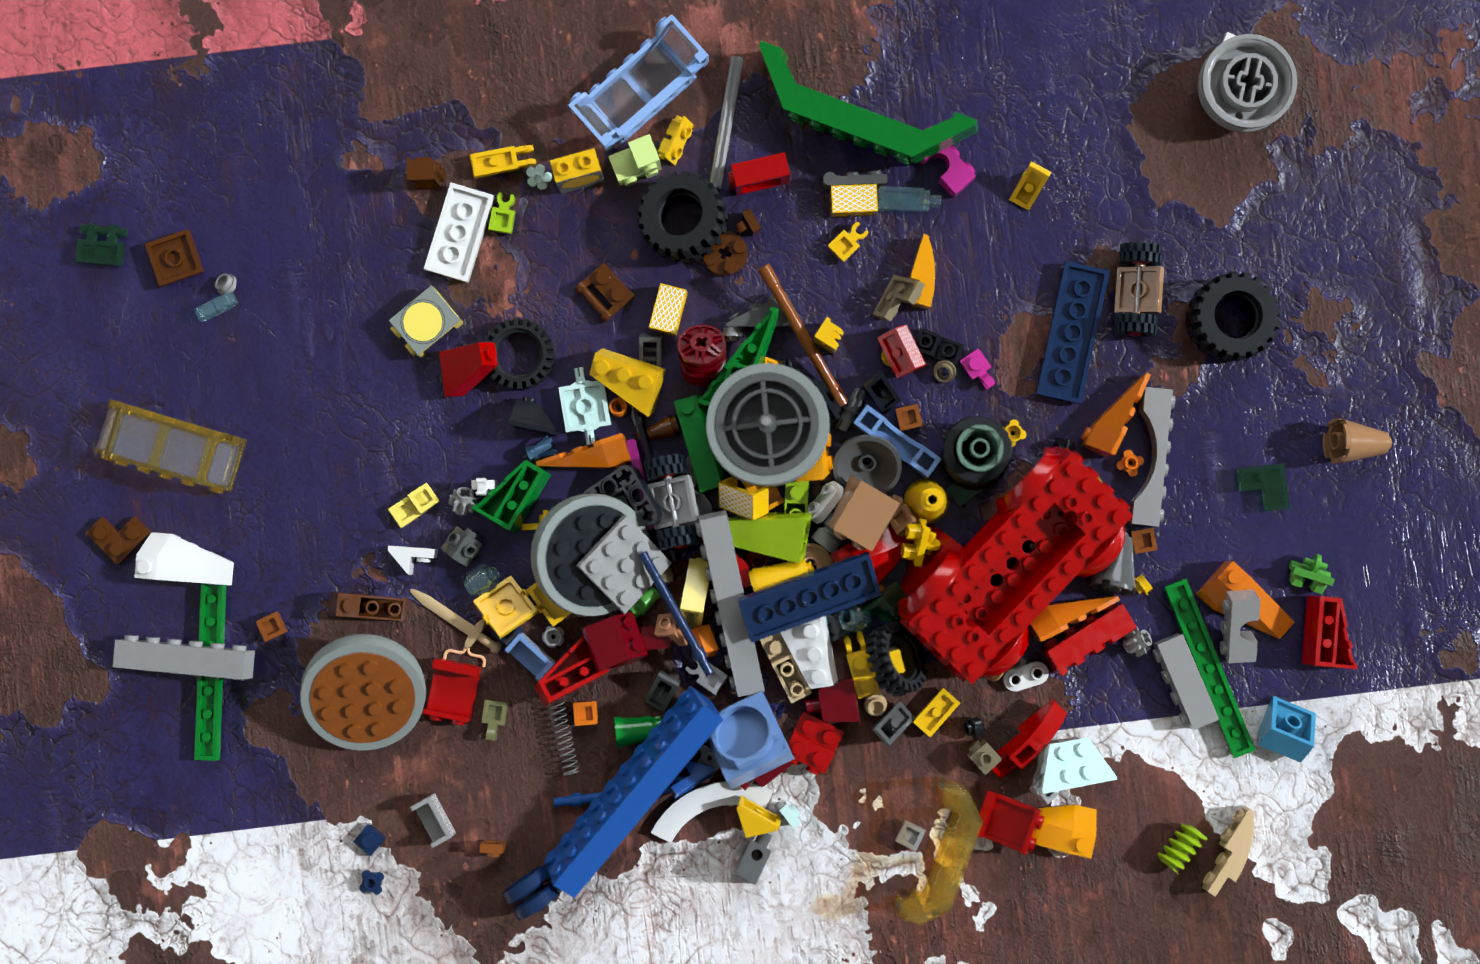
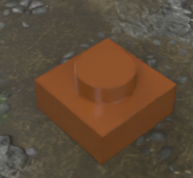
M918 404L895 409L900 431L923 426Z
M1154 528L1129 531L1130 537L1133 539V554L1158 550Z
M279 611L255 621L265 642L288 632Z
M483 840L480 843L479 853H485L486 857H499V854H503L506 850V841Z

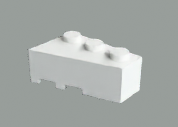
M826 616L780 632L810 689L833 686L838 681Z

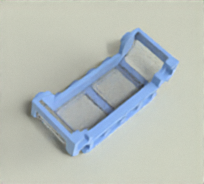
M672 14L668 18L663 17L656 24V36L652 40L650 38L645 40L636 54H629L623 60L624 64L620 68L612 69L606 75L607 79L604 82L595 84L589 90V95L586 92L582 94L578 92L570 99V104L568 105L570 111L573 114L575 113L606 151L610 150L616 142L621 144L630 138L696 79L695 73L709 62V55Z

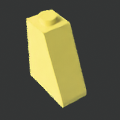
M703 558L689 559L680 612L684 619L691 624L690 628L693 629L702 626L709 586L705 568L709 567V563Z

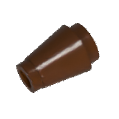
M669 415L648 427L647 433L652 441L677 437L679 433H682L678 417L676 415Z

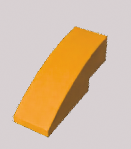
M923 234L910 279L919 280L925 286L920 298L912 306L929 310L934 294L935 262L929 236Z

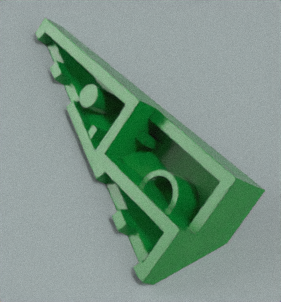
M771 306L768 314L761 323L759 322L750 337L745 339L726 363L724 370L716 380L711 382L709 389L702 397L700 396L697 403L709 408L715 392L728 377L745 367L764 362L780 313L778 308Z

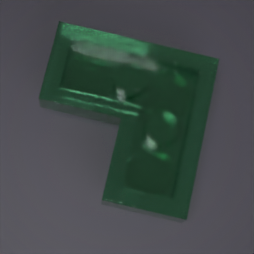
M1284 463L1236 469L1239 492L1262 489L1265 511L1290 509Z

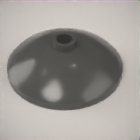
M860 435L853 437L839 447L833 459L835 480L843 488H845L849 477L853 475L885 494L897 484L901 476L902 462L899 452L892 443L879 436ZM866 457H868V458H870L871 460H870V461H864L863 459L866 458Z

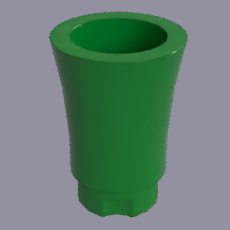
M651 716L614 717L617 749L644 742L651 729L661 722L660 716L652 718Z

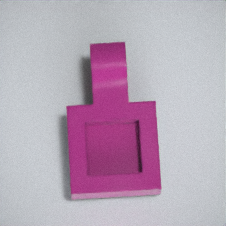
M979 348L959 361L970 379L974 380L978 377L986 390L995 384L993 378L986 372L991 368V365Z

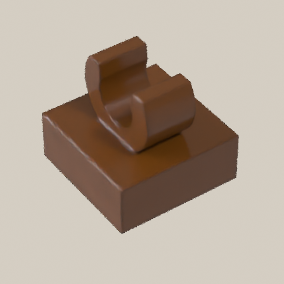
M749 208L742 212L743 221L735 225L739 235L744 234L748 230H750L753 236L760 233L761 226L751 209Z

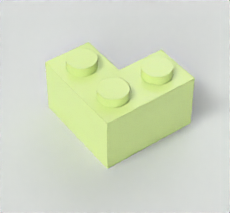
M650 134L628 142V149L608 156L620 186H631L638 182L637 179L644 176L646 178L656 176L659 173L658 171L662 169Z

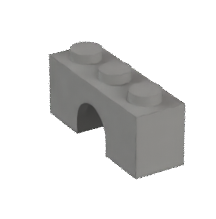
M1254 590L1226 591V599L1222 601V610L1225 616L1224 620L1221 621L1223 641H1220V653L1225 656L1228 663L1256 662L1258 641L1251 631H1240V629L1249 621H1259L1260 598Z

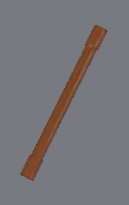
M767 263L761 266L757 271L773 294L819 376L829 389L828 394L832 401L835 400L839 407L845 405L848 402L847 397L824 362L782 289L771 265Z

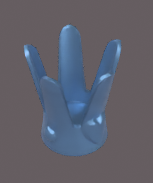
M547 434L535 444L526 446L527 455L522 458L529 457L531 463H534L543 458L556 455L557 450H548L552 447L550 444L552 438H547Z

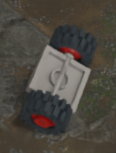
M685 455L660 456L659 458L644 461L648 481L663 479V481L648 484L662 511L661 521L654 525L655 530H660L656 532L660 551L680 549L701 543L695 524L682 526V524L699 521L692 476L685 475L688 473Z

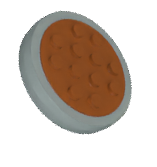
M350 635L327 644L311 659L301 682V706L309 725L328 742L351 750L379 749L402 739L418 722L426 698L424 676L414 656L397 642L377 635Z

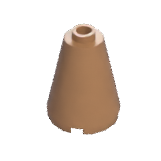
M1334 418L1327 423L1326 427H1329L1328 433H1323L1322 439L1324 455L1326 458L1331 459L1330 463L1341 464L1384 455L1392 446V439L1387 432L1342 418Z

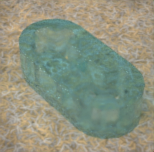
M230 292L197 307L194 312L199 322H203L234 308L239 303L234 293Z

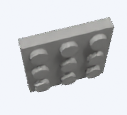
M623 515L576 566L622 613L626 614L654 583L639 554L644 551L648 552L660 576L672 563L628 516Z

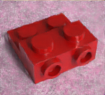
M803 711L787 742L795 758L789 762L795 765L801 762L807 765L806 770L815 775H819L820 772L825 774L844 731Z

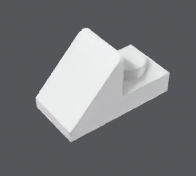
M388 546L390 554L408 575H413L414 557H417V562H430L431 558H437L438 549Z

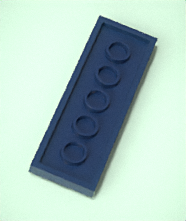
M1069 261L1064 262L1035 395L1076 404L1082 403L1110 270Z
M864 552L736 599L749 640L753 643L879 597L881 592L870 554Z

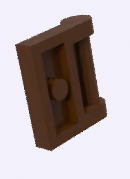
M604 262L574 288V291L578 295L581 294L601 316L600 319L603 323L608 322L635 297ZM593 284L612 305L609 310L588 289L590 285Z

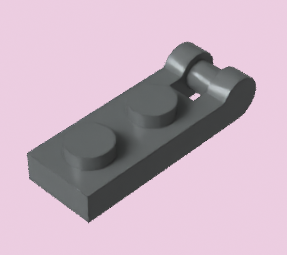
M870 171L868 175H859L858 172H847L845 176H836L833 172H827L823 176L822 185L826 190H830L831 186L862 184H877V188H886L887 174H881V171Z

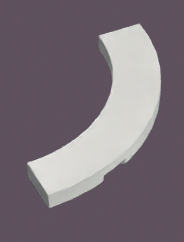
M727 781L703 785L681 796L667 808L654 825L651 833L671 843L679 830L699 813L718 806L738 805L741 795L766 808L774 790L765 786L761 787L755 783H752L746 791L741 786L731 789Z

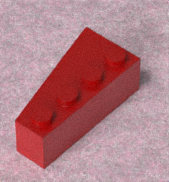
M1114 603L1103 609V612L1097 616L1091 614L1083 620L1084 623L1076 627L1073 625L1064 630L1063 633L1065 635L1058 639L1052 637L1043 643L1044 647L1040 650L1053 672L1063 676L1069 672L1066 667L1080 665L1085 661V655L1097 654L1106 647V642L1109 644L1114 643L1137 628L1123 603Z

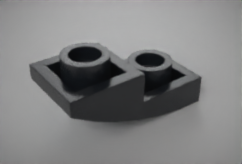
M920 328L915 340L921 354L938 361H950L955 367L958 366L965 349L964 344L944 338L940 334Z

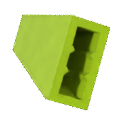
M811 513L769 514L754 521L743 516H730L728 518L734 547L796 563L805 558L812 519Z

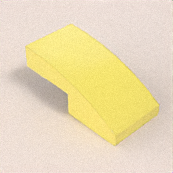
M425 483L408 494L406 498L390 507L388 511L400 529H402L440 501L430 486Z

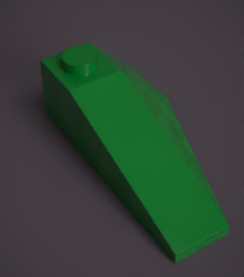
M694 395L676 400L674 404L701 494L719 488V482L723 480V467L713 455L707 439L706 418L708 408L697 403L700 396L702 397L703 395Z

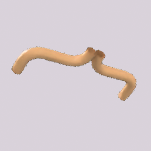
M464 647L462 651L448 649L443 654V659L446 660L448 653L463 654L467 650L469 656L483 660L482 667L486 665L485 657L471 653L470 648Z

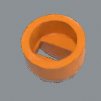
M614 398L609 404V409L612 415L620 418L627 414L628 405L624 399ZM620 404L621 412H618L616 405Z

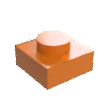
M597 700L573 703L575 726L598 724Z

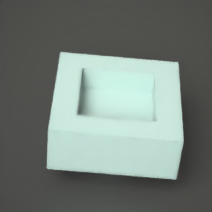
M784 802L779 806V811L793 829L801 823L798 818L801 814L794 804L789 806L787 802Z

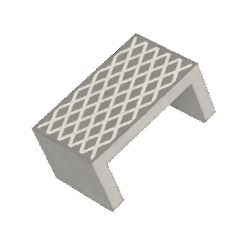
M435 793L410 807L411 811L416 810L433 841L430 843L431 848L452 838L456 834Z

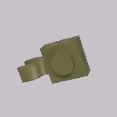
M485 699L481 723H488L486 740H497L498 725L505 726L508 702Z

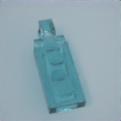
M879 186L878 210L927 212L929 207L941 206V196L930 195V190H925V188Z

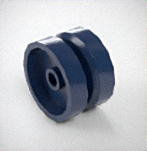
M544 864L519 878L501 893L507 904H512L522 899L513 909V913L519 921L537 913L561 893V890L555 887L552 881L540 886L549 878Z

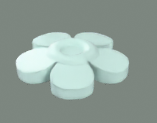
M538 164L536 168L529 167L526 171V174L530 177L527 180L528 184L531 187H535L537 184L540 190L547 188V182L552 180V175L549 172H545V166L542 164Z

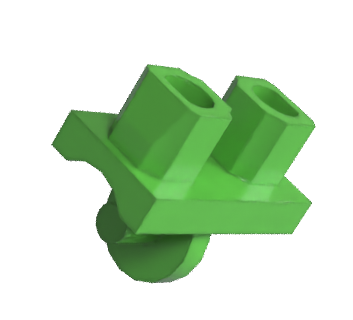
M1314 554L1312 559L1305 557L1303 563L1291 560L1288 565L1291 570L1289 576L1291 585L1302 587L1305 578L1312 580L1309 586L1310 590L1319 594L1324 592L1327 585L1333 586L1335 579L1331 578L1330 572L1325 571L1328 564L1321 562L1322 556L1319 554Z

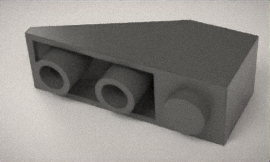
M772 294L768 297L769 301L761 305L760 302H757L747 308L748 312L742 315L738 312L727 318L729 322L725 323V327L755 329L756 325L759 322L761 323L768 314L771 306L780 310L775 329H780L788 325L789 322Z

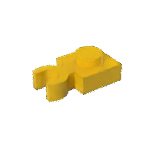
M859 221L853 224L850 234L843 230L828 245V248L843 263L860 247L856 241L863 240L868 235L867 230L863 234L856 232V228L860 225Z

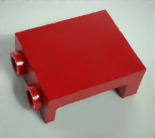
M988 790L972 835L980 838L984 837L1019 851L1023 855H1027L1029 851L1033 852L1037 842V839L1034 838L1036 829H1041L1045 819L1044 816H1041L1043 810Z

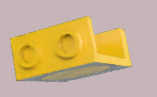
M595 148L550 160L555 182L561 194L605 182Z

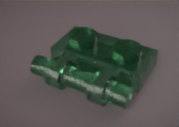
M98 223L80 225V233L87 234V240L77 239L76 262L124 267L126 244L117 242L118 237H127V228H119L118 225H109V227L99 226ZM98 235H106L107 241H97Z

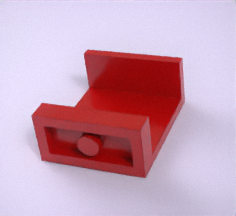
M435 658L432 665L434 674L427 708L423 709V714L429 715L428 719L442 721V718L451 719L452 724L464 725L465 722L468 723L472 719L482 666Z

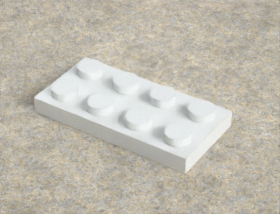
M450 182L424 270L469 283L495 199L494 195Z

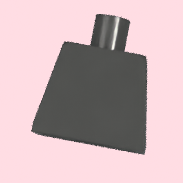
M768 833L757 835L755 841L748 840L732 874L756 885L771 854V850L767 849L772 835ZM755 849L760 853L757 860H754L751 856Z

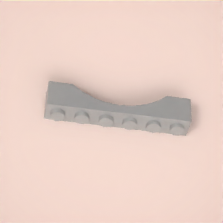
M1146 387L1139 400L1138 412L1144 419L1150 434L1152 460L1144 484L1129 501L1130 508L1128 511L1133 517L1127 524L1159 527V524L1164 519V510L1161 509L1162 500H1165L1166 486L1163 485L1164 477H1167L1169 465L1166 464V455H1169L1171 450V442L1168 441V435L1173 428V419L1170 418L1171 409L1175 407V396H1172L1173 390Z

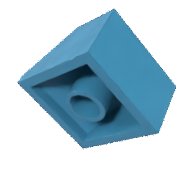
M1273 696L1259 728L1258 745L1301 763L1314 748L1316 713Z

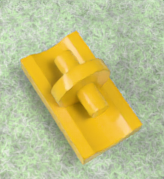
M919 519L918 524L906 525V539H912L914 542L913 544L903 543L900 550L902 558L913 560L914 565L922 567L924 554L931 555L932 551L939 550L941 545L940 541L935 539L936 533L930 532V528L926 526V519Z

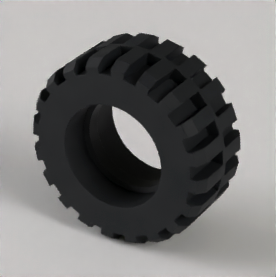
M683 170L681 175H678L676 171L669 172V177L664 178L662 175L656 178L658 182L655 185L650 183L647 187L649 192L647 195L642 194L640 201L643 203L642 206L637 208V214L640 216L637 219L638 227L641 229L640 233L658 255L663 258L667 257L672 262L677 263L678 260H681L683 263H690L691 258H694L696 261L703 259L702 254L707 252L710 255L714 251L712 249L714 244L720 245L722 242L720 236L726 233L727 227L725 222L728 221V214L725 211V202L708 179H703L700 174L694 173L691 175L689 171ZM683 199H692L699 202L703 210L702 218L694 230L678 236L666 232L663 227V219L666 211L672 204Z
M1229 272L1226 275L1222 274L1213 278L1195 292V297L1190 300L1188 305L1190 311L1186 313V320H1190V325L1187 326L1188 333L1192 332L1194 338L1191 340L1194 344L1199 343L1201 346L1199 350L1204 354L1209 353L1211 354L1210 358L1215 360L1222 359L1223 362L1241 361L1264 351L1269 346L1268 343L1275 339L1277 335L1275 330L1280 328L1281 323L1277 320V317L1281 315V308H1276L1275 303L1279 302L1277 296L1272 297L1269 293L1272 288L1268 284L1263 286L1261 284L1262 279L1259 277L1250 278L1251 275L1245 272L1241 274ZM1228 296L1236 297L1249 308L1252 323L1249 332L1245 336L1231 338L1222 333L1218 328L1214 312L1217 303L1222 298Z

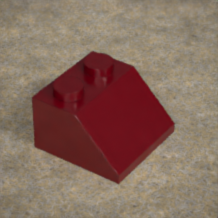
M633 612L615 615L582 628L597 672L633 664L648 655Z

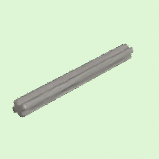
M739 56L731 57L710 182L716 189H721L737 100L743 58Z

